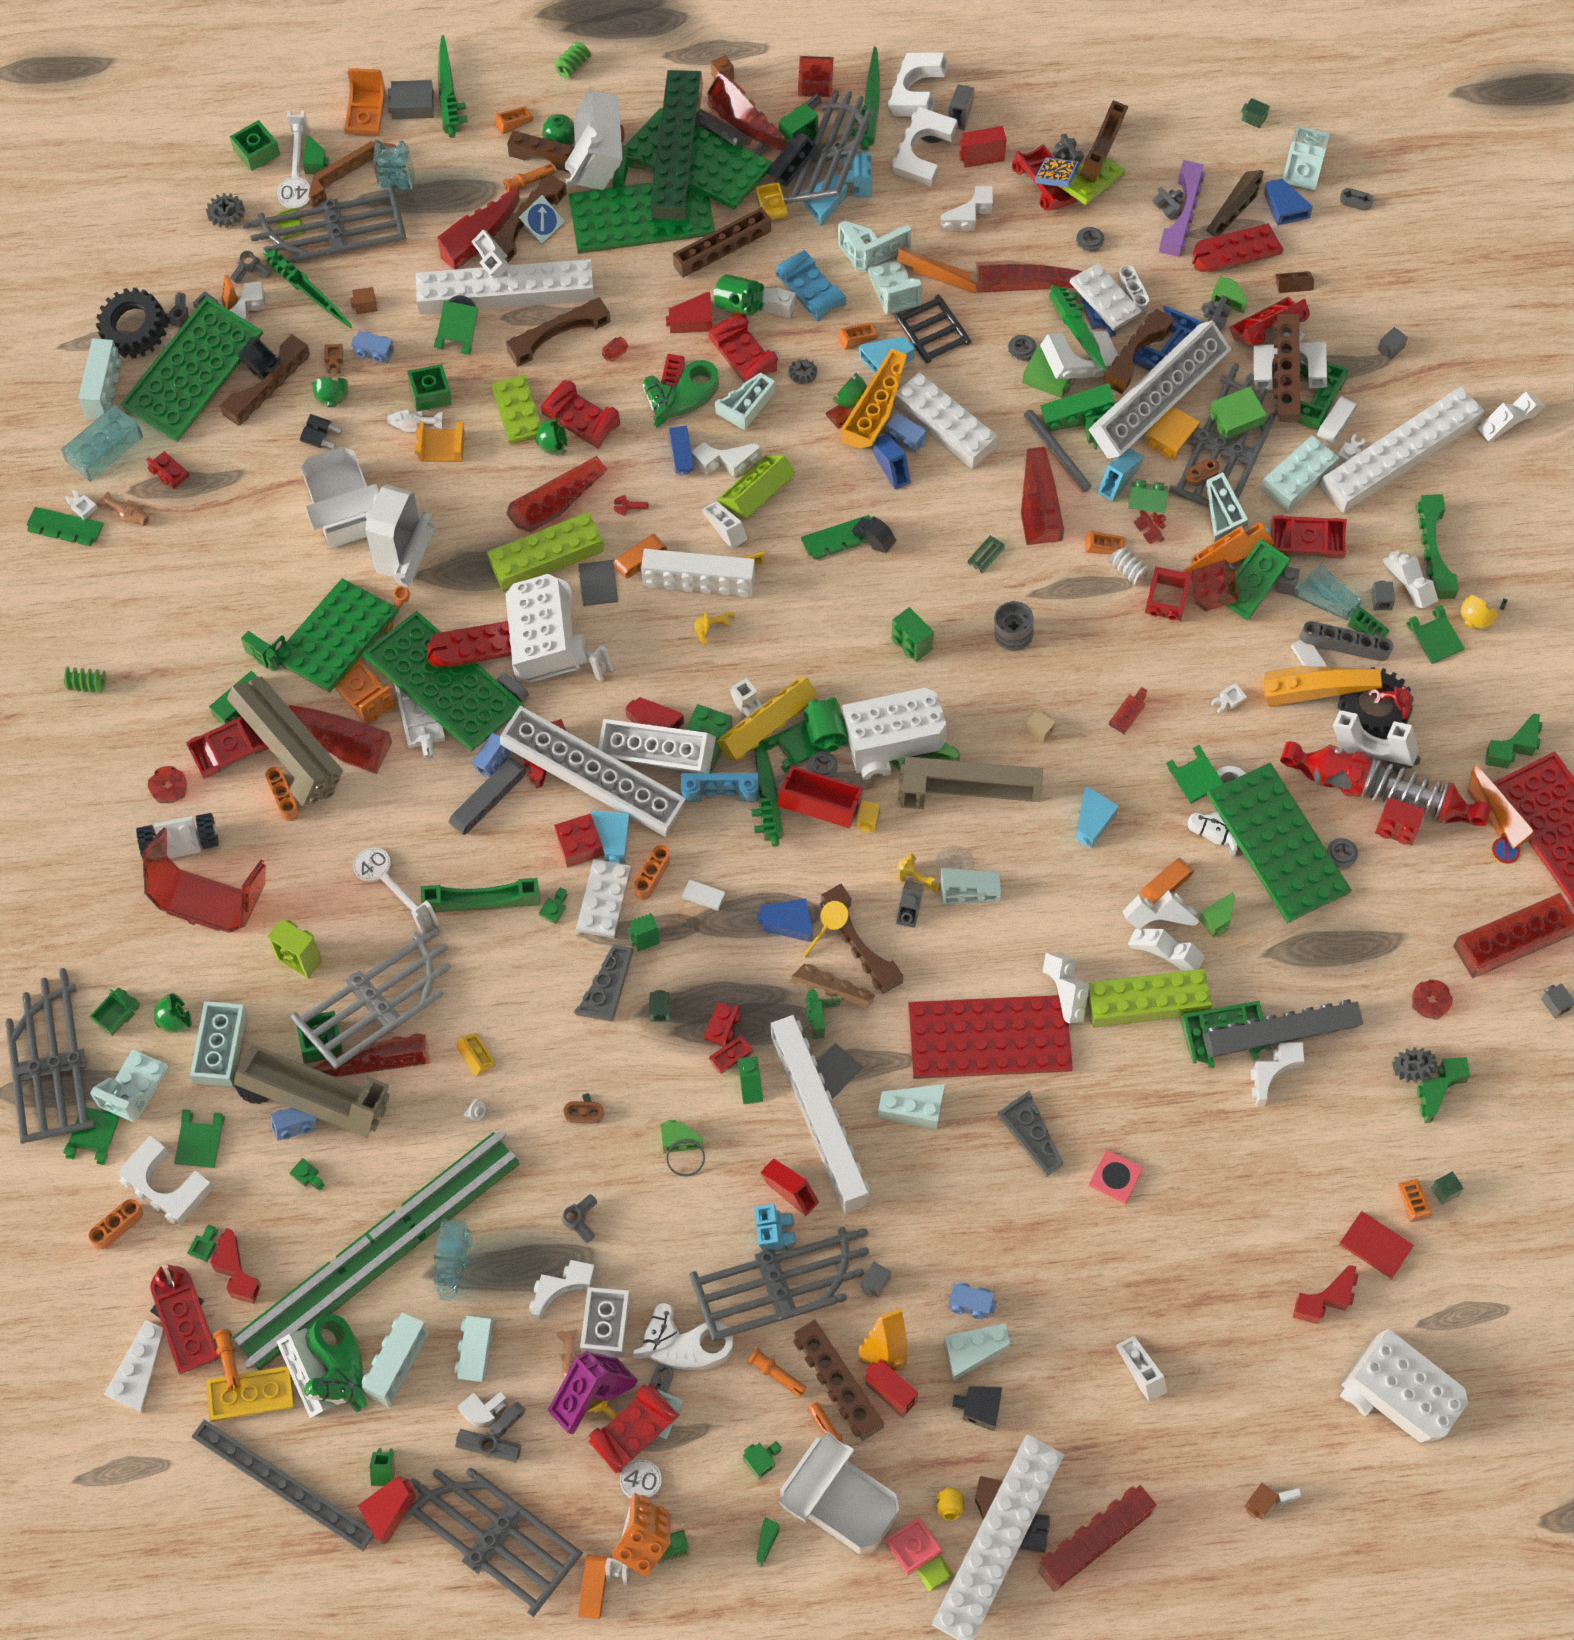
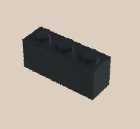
M797 132L766 173L776 183L779 182L780 185L787 187L818 146L808 136Z

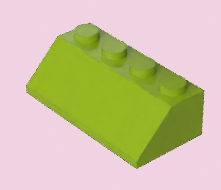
M766 454L716 500L737 518H749L754 514V510L763 506L767 502L766 500L776 494L783 484L788 483L796 472L785 455Z

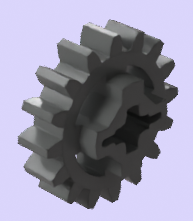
M223 193L222 197L216 195L217 199L211 198V203H207L208 209H206L208 219L212 221L213 225L218 224L219 228L223 225L228 228L230 224L234 227V222L240 223V218H244L243 212H245L243 202L239 200L238 196L233 198L232 193L229 196Z
M1414 1047L1412 1051L1405 1049L1406 1052H1399V1057H1394L1395 1062H1392L1395 1076H1399V1080L1405 1078L1407 1083L1410 1080L1416 1083L1419 1079L1423 1082L1425 1077L1431 1078V1073H1436V1068H1438L1435 1054H1431V1050L1425 1052L1424 1048L1417 1050Z

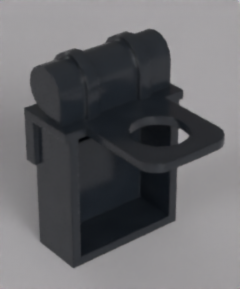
M251 337L237 355L249 367L248 369L261 380L266 378L270 372H273L282 361V358L276 357L258 337Z

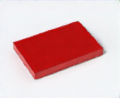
M1363 1211L1359 1213L1339 1243L1340 1246L1390 1279L1394 1277L1414 1246Z

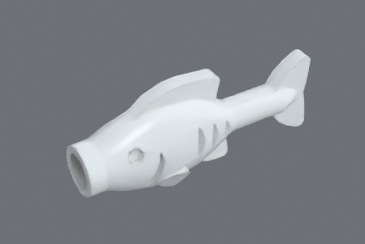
M407 409L388 414L387 423L407 433H416V429L420 426V421H424V424H434L437 429H442L443 412H439L434 417H422L421 411L413 412Z

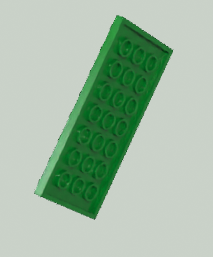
M659 108L625 145L628 156L644 158L645 166L654 171L663 108ZM698 126L691 189L735 210L767 175L766 172L773 162L741 146H734L726 139Z
M653 182L606 188L604 190L568 193L577 252L579 254L705 237L715 232L709 197L690 189L687 220H652L650 202Z
M206 296L120 403V406L178 442L242 360L237 355L251 337H258L260 339L264 334L263 331Z
M416 610L364 651L363 657L472 752L486 741L492 733L494 734L509 722L519 706L524 707V704L477 663L454 667H435L430 664V658H427L428 644L432 636L441 631Z
M1271 762L1207 792L1206 795L1287 924L1352 891Z

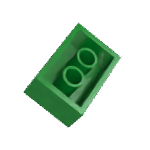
M697 704L686 730L709 733L716 737L709 772L713 773L722 752L716 741L732 729L733 717Z

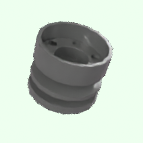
M1010 601L1002 604L996 610L994 616V635L996 642L1002 648L1017 651L1024 649L1031 643L1034 634V617L1028 605L1018 601Z

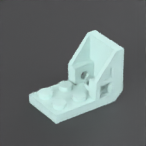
M1297 125L1282 179L1290 185L1315 190L1330 133Z
M843 221L838 224V245L855 270L866 272L869 267L883 264L897 257L899 248L904 246L910 249L911 228L909 225H905L877 239L870 228Z
M894 260L868 268V274L885 314L888 315L921 305V281L917 278L909 279L902 263Z
M132 1049L115 1080L111 1078L104 1080L94 1086L90 1094L99 1108L134 1123L142 1115L166 1073L168 1065Z

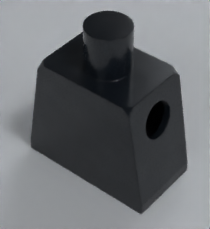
M969 1386L967 1397L954 1394L952 1407L964 1409V1421L995 1431L1002 1387Z

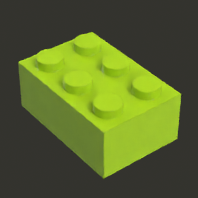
M280 919L267 937L276 959L308 979L322 961L313 934L307 930L302 931L298 929V926L290 920Z

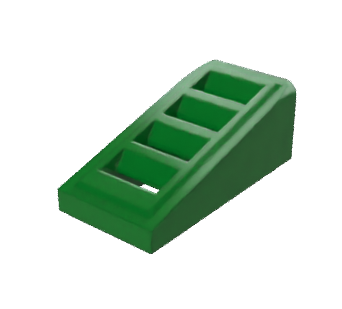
M1361 607L1356 610L1348 623L1349 627L1358 632L1375 635L1379 630L1381 631L1380 637H1386L1390 631Z
M766 1517L763 1520L756 1558L757 1566L759 1567L763 1566L780 1531V1525Z

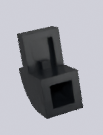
M874 516L871 520L862 517L852 529L855 536L868 539L873 550L887 553L897 541L892 530L883 521Z

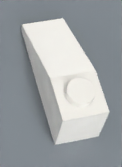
M764 288V307L761 311L790 319L796 306V293L781 288Z
M715 501L701 509L723 541L731 548L739 546L742 542L748 540L742 522L719 502Z
M1135 1336L1116 1345L1139 1389L1149 1402L1167 1393L1163 1374Z

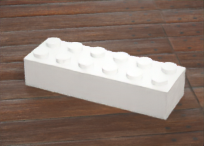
M920 372L897 391L894 406L913 422L921 425L930 436L969 468L973 469L997 448L998 436Z
M644 549L641 572L643 586L651 589H676L685 592L697 591L705 594L718 593L724 596L753 597L755 559Z
M603 719L598 749L624 763L695 773H709L716 737L704 732Z

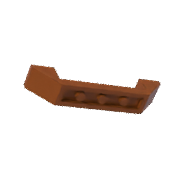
M370 141L313 175L309 191L311 206L314 208L327 199L325 187H328L331 183L343 178L375 157H378L384 165L394 161L398 157L396 145Z

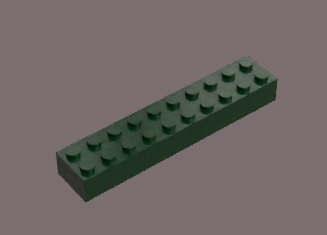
M667 70L650 202L652 220H687L703 91L701 71Z

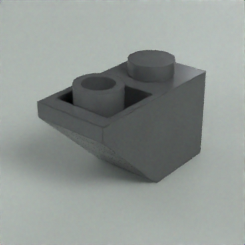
M906 880L902 890L896 924L915 928L925 884Z

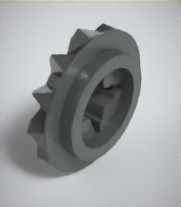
M1085 227L1078 232L1076 241L1078 242V247H1082L1083 250L1087 249L1090 252L1092 250L1098 251L1099 247L1103 246L1104 235L1097 228ZM1089 236L1093 240L1091 243L1088 240Z
M1017 335L1008 344V352L1011 353L1012 357H1017L1018 360L1032 358L1037 348L1034 339L1027 335ZM1025 344V349L1021 352L1020 348Z
M799 358L798 361H793L789 367V376L796 383L808 384L816 378L817 366L814 365L813 361H808L807 358L805 360ZM801 367L804 368V370H806L805 375L804 373H802V371H800Z
M820 751L814 753L809 758L807 768L811 772L832 778L837 772L838 762L831 753ZM819 762L823 765L827 764L826 770L823 768L819 769Z
M1338 838L1328 845L1327 852L1338 867L1346 866L1347 868L1349 865L1354 864L1358 857L1356 845L1348 839ZM1344 847V853L1347 855H1344L1341 859L1340 853L1337 852H1340Z

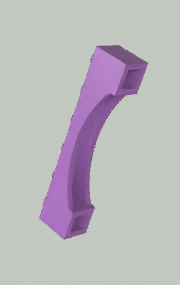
M1183 160L1178 184L1182 186L1184 191L1185 207L1178 220L1168 229L1164 228L1159 248L1160 253L1179 257L1181 250H1185L1187 240H1184V237L1189 235L1190 226H1188V223L1193 221L1194 213L1192 209L1196 210L1198 199H1195L1196 195L1199 196L1202 186L1199 183L1204 181V164Z

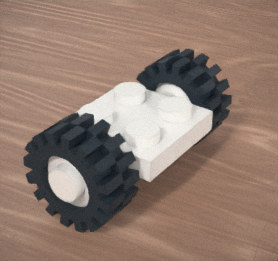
M213 814L196 815L197 829L195 828L192 816L155 823L154 828L153 825L136 828L137 842L142 860L145 862L159 859V847L163 860L200 853L201 846L203 849L219 846Z

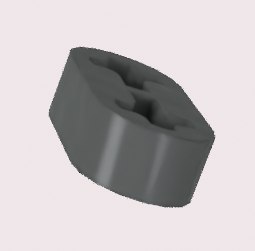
M1346 188L1341 192L1340 202L1345 206L1366 211L1372 207L1373 196L1366 192Z
M503 673L497 678V681L520 702H523L529 696L527 690L508 674Z
M658 1365L649 1384H653L656 1388L659 1385L661 1386L660 1390L667 1393L673 1380V1369L671 1366ZM666 1369L669 1377L665 1376L663 1382H660L661 1375L659 1372H663Z
M516 1402L492 1425L490 1431L497 1438L501 1437L523 1416L526 1409L519 1402Z

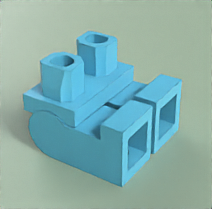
M857 151L851 166L853 170L849 171L845 182H854V198H870L872 193L871 154L868 152L858 153ZM848 156L844 157V165Z
M774 1204L754 1207L758 1245L763 1251L767 1249H774L775 1252L787 1251L788 1246L796 1244L794 1231L785 1233L784 1227L794 1226L792 1213L781 1214L779 1210H776Z

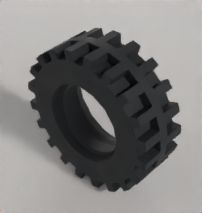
M125 288L122 294L115 292L113 299L108 297L106 299L107 305L100 306L102 313L96 316L99 320V323H96L99 336L105 340H113L115 347L118 348V354L120 353L123 358H127L128 354L132 359L136 358L137 354H141L142 357L146 356L145 351L149 349L153 352L155 350L153 346L156 343L159 345L162 343L160 340L161 336L166 337L167 333L164 328L168 327V322L165 320L168 318L167 314L156 298L144 289L140 292L138 288H133L131 292ZM132 309L143 310L145 312V321L139 329L129 334H121L117 331L116 326L121 315Z
M1382 668V688L1378 689L1393 692L1394 687L1402 689L1405 680L1403 678L1400 680L1396 679L1397 673L1392 672L1389 675L1386 673V669ZM1409 686L1406 687V689L1410 692L1411 688ZM1364 691L1343 694L1339 697L1337 709L1358 714L1361 726L1367 733L1385 740L1393 722L1407 724L1413 710L1410 709L1407 719H1402L1403 710L1400 711L1395 700L1392 699L1393 710L1388 715L1373 716L1366 713L1359 705V696Z

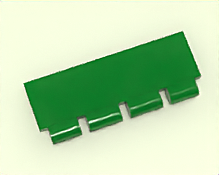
M34 507L27 522V531L41 535L43 532V536L56 539L60 536V540L73 543L77 540L78 544L91 546L92 541L96 542L104 524L95 520H84L81 517Z
M869 515L863 516V518L871 520ZM862 517L802 536L801 540L808 555H812L814 560L827 556L825 550H828V553L831 555L843 551V544H845L846 549L861 545L860 539L862 537L855 536L852 529ZM862 538L863 543L869 542L868 539Z

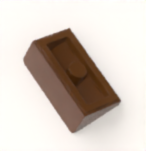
M1310 271L1275 274L1279 293L1312 291L1314 289V278Z

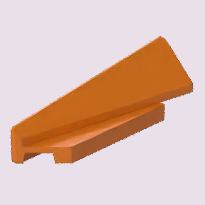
M904 246L899 248L897 262L913 267V272L976 294L977 284L974 283L968 271L925 257Z
M1261 521L1246 532L1242 526H1239L1195 554L1191 559L1193 564L1186 567L1184 571L1185 573L1192 574L1190 580L1195 581L1248 557L1260 539L1271 546L1274 545V541Z
M1478 765L1474 766L1467 792L1474 802L1484 801L1492 806L1488 821L1500 837L1506 835L1513 849L1529 841L1533 834V829Z

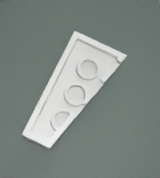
M145 1320L105 1391V1396L136 1411L143 1412V1404L148 1394L149 1382L155 1369L154 1364L165 1333L162 1327Z

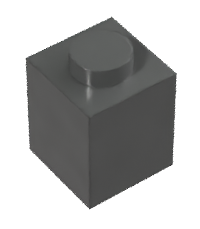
M1393 327L1380 339L1378 350L1382 355L1387 356L1391 360L1405 348L1408 337Z
M1286 567L1278 578L1276 593L1294 596L1298 585L1300 569Z
M1384 580L1374 582L1371 590L1373 610H1392L1395 603L1393 582Z
M1562 983L1556 987L1551 985L1544 990L1545 994L1541 1000L1554 1018L1573 1008L1574 999Z
M873 1261L861 1281L862 1291L868 1296L873 1297L874 1295L879 1297L891 1278V1271Z

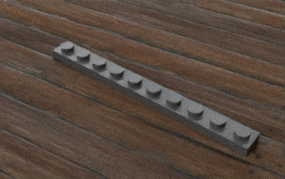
M205 1419L191 1436L194 1440L362 1552H364L373 1539L374 1534L371 1529Z

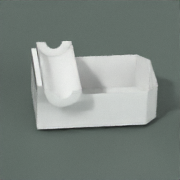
M589 89L576 110L574 119L575 147L565 163V169L571 173V177L566 179V185L577 184L604 190L622 161L619 99L616 95Z
M339 447L308 457L301 469L313 504L306 506L313 529H323L330 549L367 537L365 532L366 515L369 508H372L374 496L376 493H379L377 484L366 485L354 451L345 447Z
M386 484L374 496V504L372 508H369L366 515L365 532L376 573L393 577L398 584L408 588L410 583L413 582L431 542L435 526L429 522L430 517L433 518L432 514L423 512L419 517L414 492Z
M546 574L514 583L505 595L512 652V668L517 681L525 680L527 683L580 669V664L588 662L584 648L586 640L582 634L573 637L569 595L560 581Z
M928 688L842 705L843 719L848 734V745L856 773L862 774L863 780L871 779L872 775L881 773L883 776L890 775L889 761L939 751L946 742V721L937 693Z
M1386 1329L1374 1337L1341 1384L1345 1389L1340 1397L1346 1402L1348 1401L1355 1405L1361 1414L1366 1416L1375 1407L1420 1443L1434 1442L1445 1437L1468 1404L1466 1390L1462 1385L1390 1329Z
M827 1431L822 1440L818 1437L814 1440L780 1489L781 1499L778 1502L795 1517L804 1522L807 1519L811 1520L859 1555L874 1552L898 1518L899 1506L897 1496L894 1492L850 1463L848 1459L853 1454L854 1449L842 1444Z

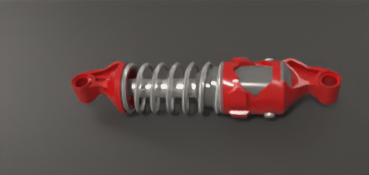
M1288 741L1284 745L1280 758L1282 764L1301 770L1307 778L1316 781V784L1330 788L1338 787L1346 796L1361 798L1364 795L1371 796L1372 802L1377 797L1383 796V803L1385 805L1387 794L1390 793L1388 798H1392L1394 794L1398 801L1400 796L1402 797L1401 802H1404L1407 798L1410 805H1412L1413 800V806L1420 802V808L1424 809V804H1426L1423 816L1426 815L1430 806H1433L1432 819L1434 821L1437 820L1439 823L1445 822L1448 824L1463 821L1475 826H1486L1492 808L1489 803L1484 801L1467 804L1459 794L1455 783L1445 782L1440 793L1442 780H1438L1434 790L1428 789L1429 775L1425 777L1421 787L1416 785L1417 772L1412 774L1409 783L1403 781L1405 768L1400 770L1396 779L1391 778L1392 764L1385 768L1380 766V760L1375 762L1374 758L1372 759V757L1367 756L1364 752L1359 751L1348 754L1344 749L1331 744L1321 750L1306 754L1300 744Z

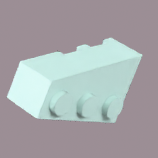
M762 373L757 374L743 383L742 387L736 391L732 390L722 400L718 399L715 401V413L741 429L746 430L775 394V381Z
M1224 473L1208 479L1206 488L1215 542L1232 532V529H1236L1239 526L1243 528L1248 526V519Z
M942 868L941 870L942 905L1000 902L999 872Z
M945 1084L883 1091L878 1109V1119L937 1129Z
M470 1314L466 1315V1319L462 1320L461 1331L464 1332L463 1340H460L458 1345V1352H461L460 1361H457L455 1366V1373H458L457 1379L485 1381L490 1357V1342L493 1341L492 1328L493 1323H496L497 1317Z
M1006 1323L944 1337V1346L953 1382L1009 1350L1010 1339Z

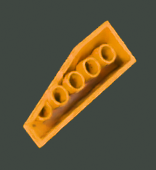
M892 348L890 349L840 430L842 443L857 449L873 445L890 417L907 354Z
M1298 666L1269 671L1265 673L1264 692L1269 707L1382 688L1380 669Z
M901 1308L881 1315L874 1324L875 1328L869 1332L870 1336L865 1337V1343L859 1346L858 1358L860 1362L870 1365L872 1362L877 1363L881 1359L895 1372L904 1369V1366L907 1364L908 1346Z

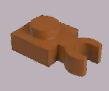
M343 344L325 345L324 360L327 363L328 374L331 373L332 368H336L337 373L341 372L339 363H343Z

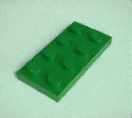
M1260 539L1217 600L1248 621L1291 562V559Z

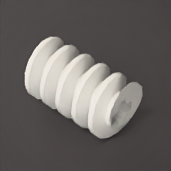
M1125 546L1122 549L1116 550L1109 557L1108 562L1113 563V567H1118V571L1123 572V575L1128 577L1130 582H1134V586H1137L1147 576L1149 566L1146 565L1142 568L1143 561L1141 560L1136 563L1138 556L1131 558L1133 552L1130 551L1126 554L1128 548Z

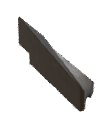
M1256 170L1244 173L1206 229L1208 233L1214 237L1219 236L1257 197L1264 171Z

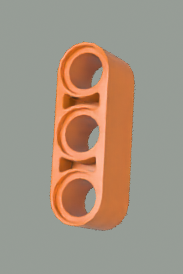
M656 534L648 536L615 560L614 566L625 578H630L641 571L644 549L667 551V547Z
M270 767L265 773L270 790L282 817L286 821H294L299 816L295 799L289 791L290 788L282 770L278 767ZM286 792L284 795L279 796L280 793Z
M665 845L654 847L635 879L634 889L638 899L646 900L650 898L670 863L669 849ZM659 855H665L662 859L657 858ZM651 870L656 871L655 874H648ZM641 886L647 887L645 890H640L639 888Z
M1179 857L1142 889L1141 894L1155 904L1168 890L1173 893L1192 876L1194 870Z
M127 1199L96 1224L88 1234L94 1247L100 1250L107 1248L135 1225L143 1216V1210L135 1199ZM131 1208H136V1211L134 1213L128 1214V1211ZM115 1221H120L117 1227H112ZM104 1235L102 1240L96 1241L97 1236Z
M586 1555L578 1617L601 1618L606 1584L605 1565L609 1556Z

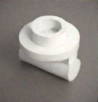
M473 1099L463 1116L469 1120L479 1121L485 1116L486 1106L482 1101Z

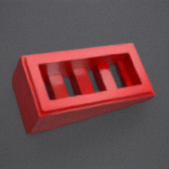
M667 354L661 379L662 384L671 387L677 386L685 366L684 356ZM666 382L675 383V385L666 384Z

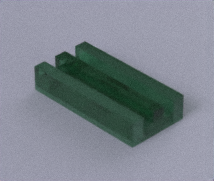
M990 535L969 558L968 564L974 565L975 569H979L983 573L1005 549V545ZM993 542L994 544L984 553V555L978 560V562H976L975 560L989 546V544Z

